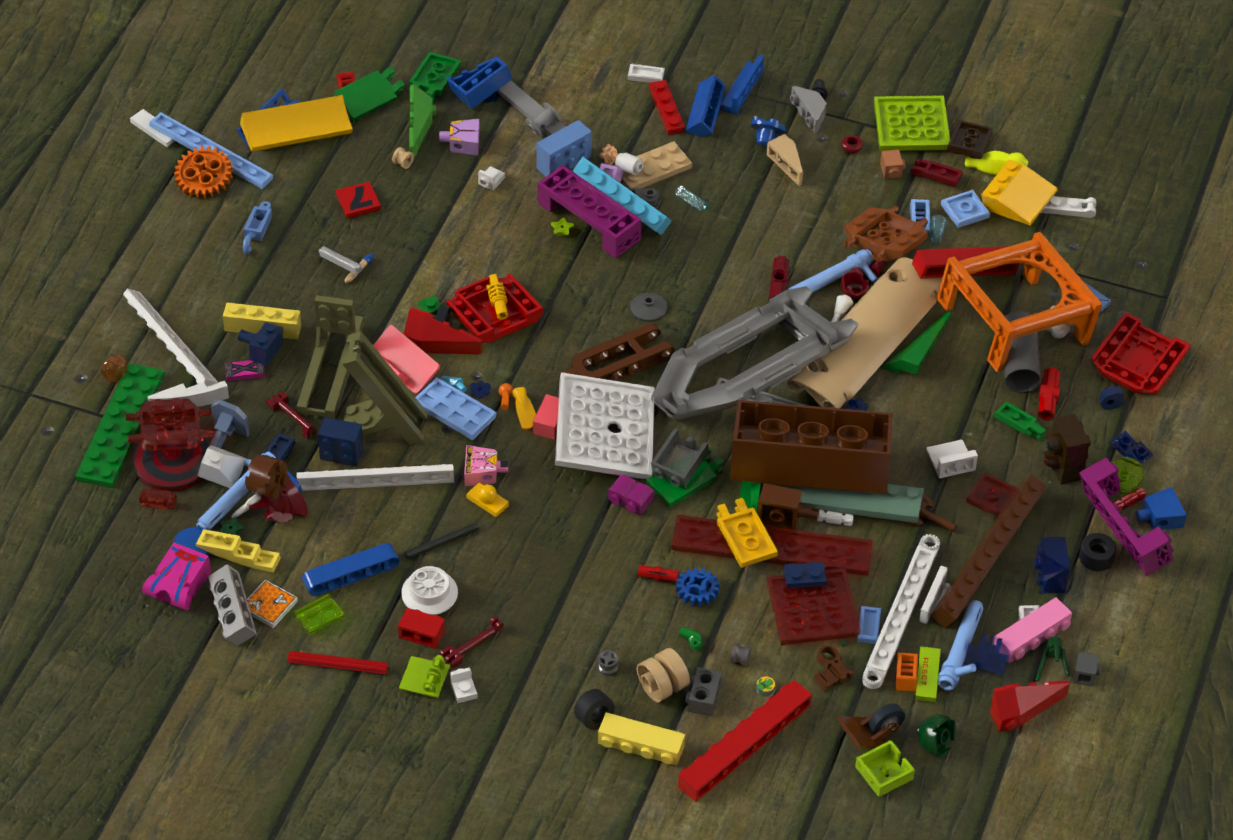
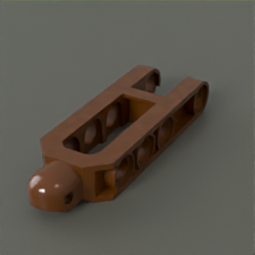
M649 323L575 354L572 368L562 373L621 381L669 360L676 350L669 341L643 350L641 347L646 346L647 343L661 335V330L655 323ZM632 351L634 353L629 357L593 372L587 371V368L596 367L599 363L609 359L612 360L614 357L625 352L629 353Z

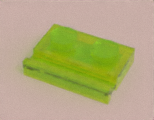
M328 593L294 611V616L299 620V623L306 632L312 635L344 618V612L331 599Z

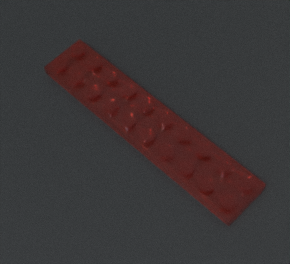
M677 515L671 550L735 558L717 524V520ZM764 526L778 551V555L761 562L781 565L824 562V568L827 571L869 575L873 540Z

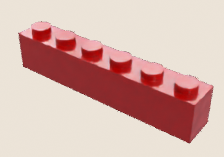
M1009 246L917 250L912 265L920 279L943 278L946 264L950 257L955 256L958 261ZM1021 263L1000 265L970 274V276L1016 274Z

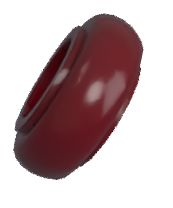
M849 135L843 138L841 147L848 153H857L861 151L863 142L858 136Z

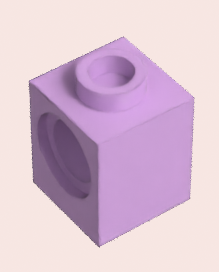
M601 163L600 169L621 183L623 170L616 166Z

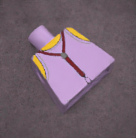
M479 119L451 122L450 131H440V142H450L451 152L478 155Z

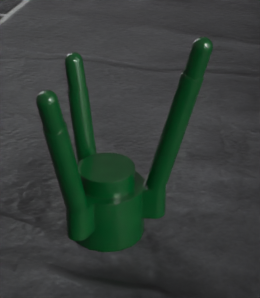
M1056 636L1048 638L1047 646L1043 647V654L1036 673V682L1039 681L1047 654L1055 658L1056 662H1059V657L1061 656L1066 676L1070 675L1065 649L1063 648V640Z

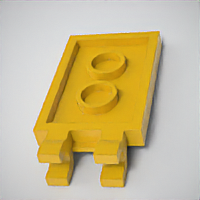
M743 498L735 500L737 505L735 507L736 513L731 515L725 503L717 506L719 511L717 512V524L741 568L778 555V551L754 507L748 509Z

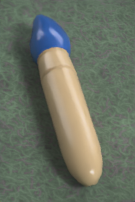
M372 253L365 256L359 263L362 265V270L367 264L372 262ZM350 272L345 278V283H350L358 274Z

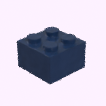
M324 417L318 432L320 460L358 466L364 450L362 424Z

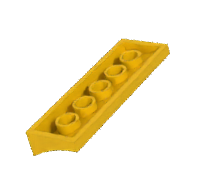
M343 95L242 113L240 122L251 152L350 134L353 130L348 118Z

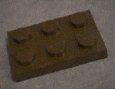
M959 120L948 143L947 151L954 154L967 155L974 159H982L993 128Z

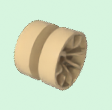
M666 648L657 653L654 658H648L637 665L639 681L645 692L655 702L666 699L672 695V691L678 692L690 684V676L685 663L678 653L671 648Z

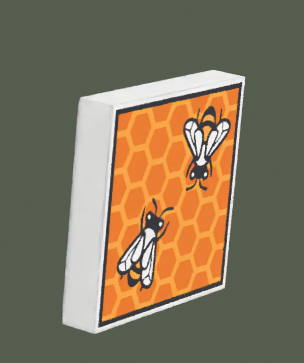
M264 580L247 599L252 617L274 628L298 602L296 596Z

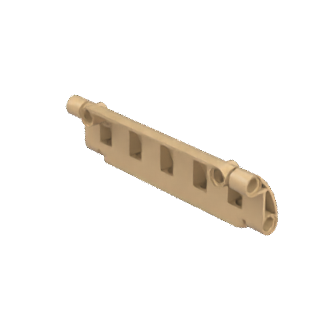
M898 258L842 319L852 318L858 323L848 343L802 368L800 373L787 381L788 388L794 393H800L805 389L822 407L840 409L844 403L848 402L938 301L937 296L942 278L920 279L912 265V259Z

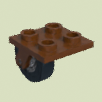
M892 703L880 707L868 717L838 716L837 720L842 725V729L852 739L855 747L858 749H874L884 744V740L902 725L905 720V712L898 704Z

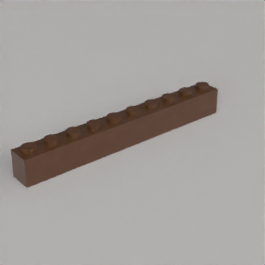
M1033 474L1019 485L930 614L944 628L956 620L1047 487Z

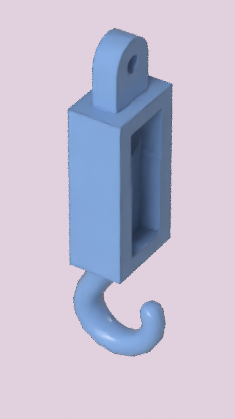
M264 201L259 207L254 206L244 227L243 252L245 255L250 254L252 250L250 247L251 240L262 241L272 219L270 202Z

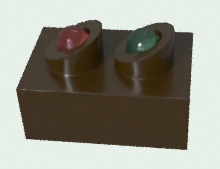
M1075 414L1053 418L1051 434L1046 436L1048 440L1046 448L1048 451L1043 452L1045 456L1043 463L1045 466L1052 468L1061 485L1081 480L1079 472L1086 469L1088 449L1091 446L1090 437L1085 434L1083 424Z

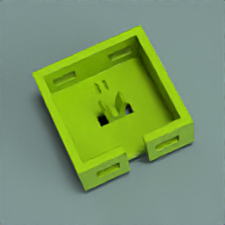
M892 740L856 758L855 768L878 797L914 779L915 769L906 758L902 759L901 767L899 766L898 762H900L901 752Z

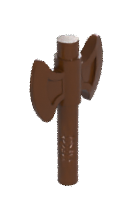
M923 494L918 523L905 522L909 525L919 526L923 524L920 520V517L952 532L957 528L956 524L926 509L934 508L935 505L925 494Z

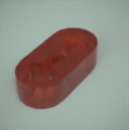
M143 489L139 497L141 505L159 509H173L177 501V495L166 490Z

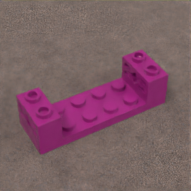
M564 165L537 183L538 204L551 213L562 205L603 234L602 249L615 259L641 240V219Z
M1105 457L1079 472L1084 494L1143 573L1148 576L1173 561L1172 552L1174 550L1170 544L1172 540L1166 531L1163 533L1160 527L1141 537L1135 529L1132 530L1129 527L1130 523L1126 516H1121L1117 504L1108 499L1121 491L1119 485L1121 480L1117 474L1119 470L1114 462L1110 463Z

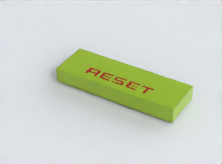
M920 646L915 700L936 702L941 649Z

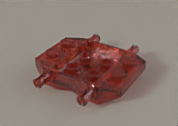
M180 398L145 401L139 412L125 413L126 421L137 420L141 433L136 435H128V443L140 442L142 450L149 451L199 447L203 438L214 437V429L202 430L199 424L200 416H211V408L199 409L189 399Z

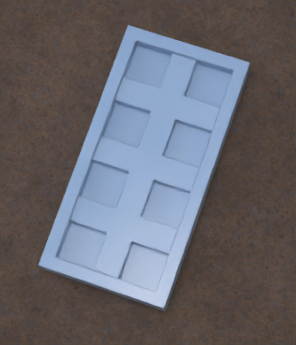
M438 377L416 396V399L429 415L471 440L476 438L496 418L495 411Z

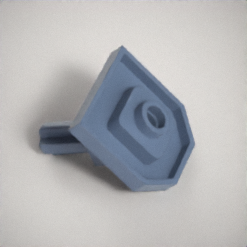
M223 400L212 404L214 428L217 431L210 445L221 449L227 435L231 436L233 432L244 437L249 436L250 429L247 415L238 406Z

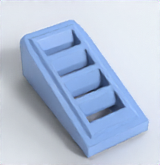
M911 199V220L916 222V220L926 218L928 224L925 225L926 228L924 229L927 233H930L929 200Z

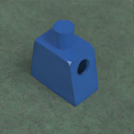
M1172 487L1147 496L1144 500L1143 509L1136 511L1138 522L1148 520L1152 529L1160 527L1161 530L1183 528L1187 516Z

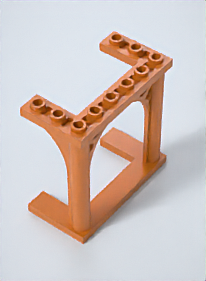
M1041 232L1034 233L1030 241L958 261L955 256L948 258L937 300L948 311L953 309L959 289L994 331L995 335L987 361L997 373L1004 370L1012 341L1015 338L1062 324L1075 325L1073 331L1075 338L1082 346L1088 345L1102 307L1100 300ZM1008 263H1024L1022 275L1031 286L1038 284L1043 269L1058 282L1062 298L1055 307L1009 322L970 274ZM1067 296H1072L1075 300H1071Z

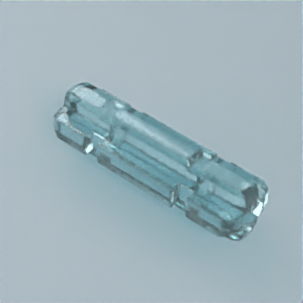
M679 186L676 189L677 196L695 206L699 211L705 209L706 202L699 199L691 191L683 186Z

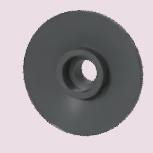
M642 293L632 299L630 310L640 320L655 321L666 314L667 303L658 294Z

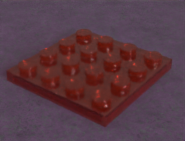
M845 568L825 570L827 584L820 587L786 589L784 575L767 577L766 583L780 645L858 637L861 634Z

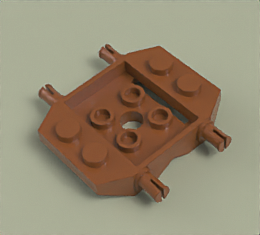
M896 205L887 210L869 207L845 225V233L848 239L844 241V246L847 248L854 246L860 250L868 249L873 253V259L876 261L880 258L885 261L901 258L927 239V231L923 227L928 224V220L922 218L920 221L914 222L896 214L899 212V207ZM877 224H879V226H878L877 228H875L874 230H870V229H872L874 226H876Z

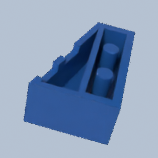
M498 57L477 65L478 68L469 72L464 70L457 77L452 78L450 76L446 78L452 93L469 108L473 109L512 80L508 66Z

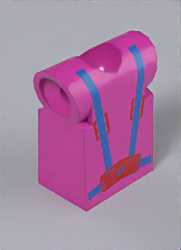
M173 542L157 567L155 574H152L143 584L142 593L188 611L191 606L192 597H195L212 572L209 556Z

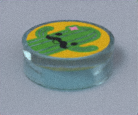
M770 676L759 677L756 680V692L765 697L773 695L776 691V681Z

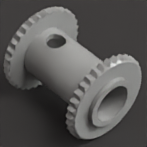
M546 102L544 103L545 110L534 120L526 119L529 129L539 138L544 137L541 131L554 120L561 122L558 112Z

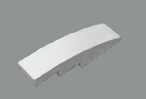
M225 381L208 387L204 382L186 388L184 384H180L148 396L150 411H174L209 405L219 400L228 399V386Z

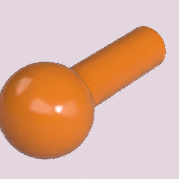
M504 383L499 387V394L502 396V410L508 409L509 397L513 395L512 391L514 389L508 383Z

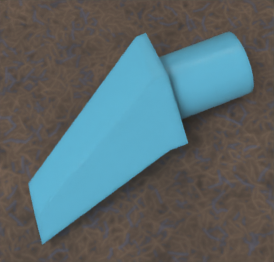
M450 376L439 378L463 393L467 390L462 378Z

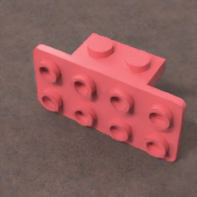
M389 325L373 345L407 388L417 395L440 369V365L393 325Z

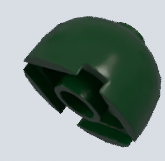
M935 714L927 717L918 727L919 743L925 752L938 757H944L950 752L952 747L948 746L950 741H954L956 737V724L954 720L950 719L951 717Z

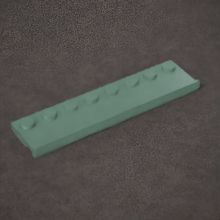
M774 484L801 490V503H803V506L820 508V510L825 512L832 511L918 523L924 488L888 484L887 494Z

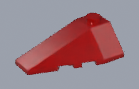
M410 308L404 335L425 353L481 355L482 339L462 329L456 330L450 327V323L446 321L442 323L434 319V315L429 312Z
M1049 681L1038 686L1036 682L1029 683L1028 686L1022 687L1017 683L994 689L990 714L999 732L1012 731L1066 697L1070 684L1069 681Z

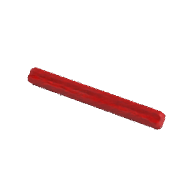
M289 651L288 653L289 663L387 674L388 672L387 662Z

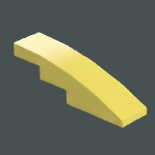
M203 529L196 543L198 548L218 557L274 573L281 558L280 553L261 550L260 544L241 541L240 536Z

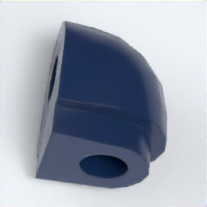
M1111 385L1100 393L1099 401L1103 409L1111 410L1124 404V395L1119 386Z

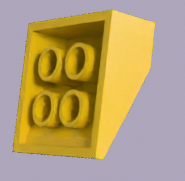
M1008 160L981 194L982 203L989 212L1031 226L1057 192V187L1026 165Z

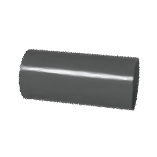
M1016 311L1009 313L1005 318L1010 322L1032 314ZM1038 332L1015 338L1012 341L1004 367L1005 385L1014 392H1030L1041 383Z

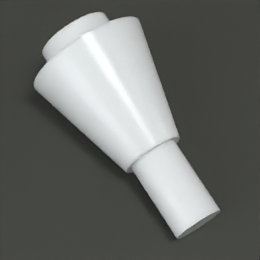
M837 296L834 316L830 323L840 321L854 306L849 296Z

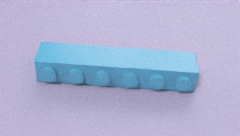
M582 157L573 169L575 174L639 217L643 223L660 235L664 233L671 223V219L586 158Z

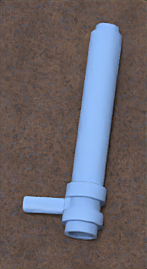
M862 249L856 254L848 256L846 260L788 288V290L807 286L815 292L841 279L845 273L856 267H860L868 279L875 283L878 278L869 268L871 263L874 262L873 254L868 249Z
M266 452L265 454H264V453L261 454V455H267V456L276 458V457H275L272 453H270V452ZM246 459L244 462L245 466L248 467L252 460ZM250 470L198 519L197 527L211 530L249 492L245 485L246 476L249 477Z
M973 600L968 604L947 661L943 663L938 676V684L944 690H953L957 686L961 675L976 671L974 664L963 667L962 665L983 612V605L978 600Z

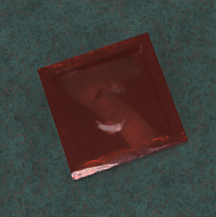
M984 473L967 496L966 502L998 517L1017 490V487Z

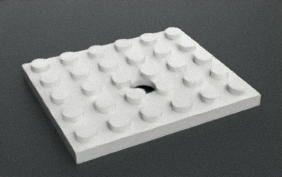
M561 372L555 465L615 475H626L641 479L652 477L654 403L651 400V396L655 387ZM610 424H617L618 428L622 431L613 433L608 430Z

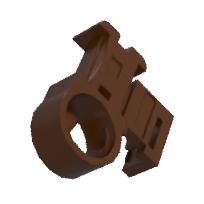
M830 645L820 648L817 661L825 668V671L822 673L820 671L817 672L813 679L824 692H827L828 687L837 682L838 684H843L849 681L855 672L854 670L850 671L842 663V656L836 648ZM824 653L831 654L834 659L827 660Z

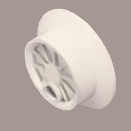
M434 566L417 569L405 581L402 587V599L408 608L417 609L431 615H438L449 610L456 602L458 596V588L453 578L442 569Z

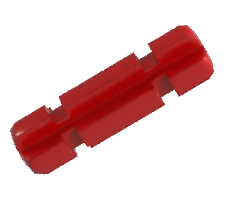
M1138 488L1114 502L1121 511L1123 508L1125 509L1144 499L1146 492L1143 488Z

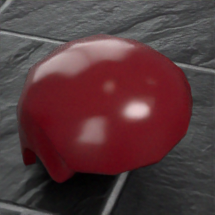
M851 271L845 273L842 276L841 290L844 295L849 296L851 299H860L869 290L868 280L865 281L860 272Z

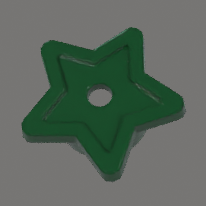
M236 517L230 521H220L222 528L219 532L238 535L239 531L244 530V527L238 524Z

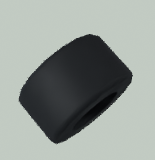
M1091 533L1085 536L1081 542L1079 552L1080 562L1084 567L1093 571H1104L1110 568L1114 563L1117 547L1111 537L1102 533ZM1094 550H1097V551H1100V552H1102V553H1101V554H1098V553H1095V552H1093V551H1094Z
M591 689L579 697L574 707V714L585 727L590 730H597L600 728L606 712L614 714L615 705L604 692L599 689Z

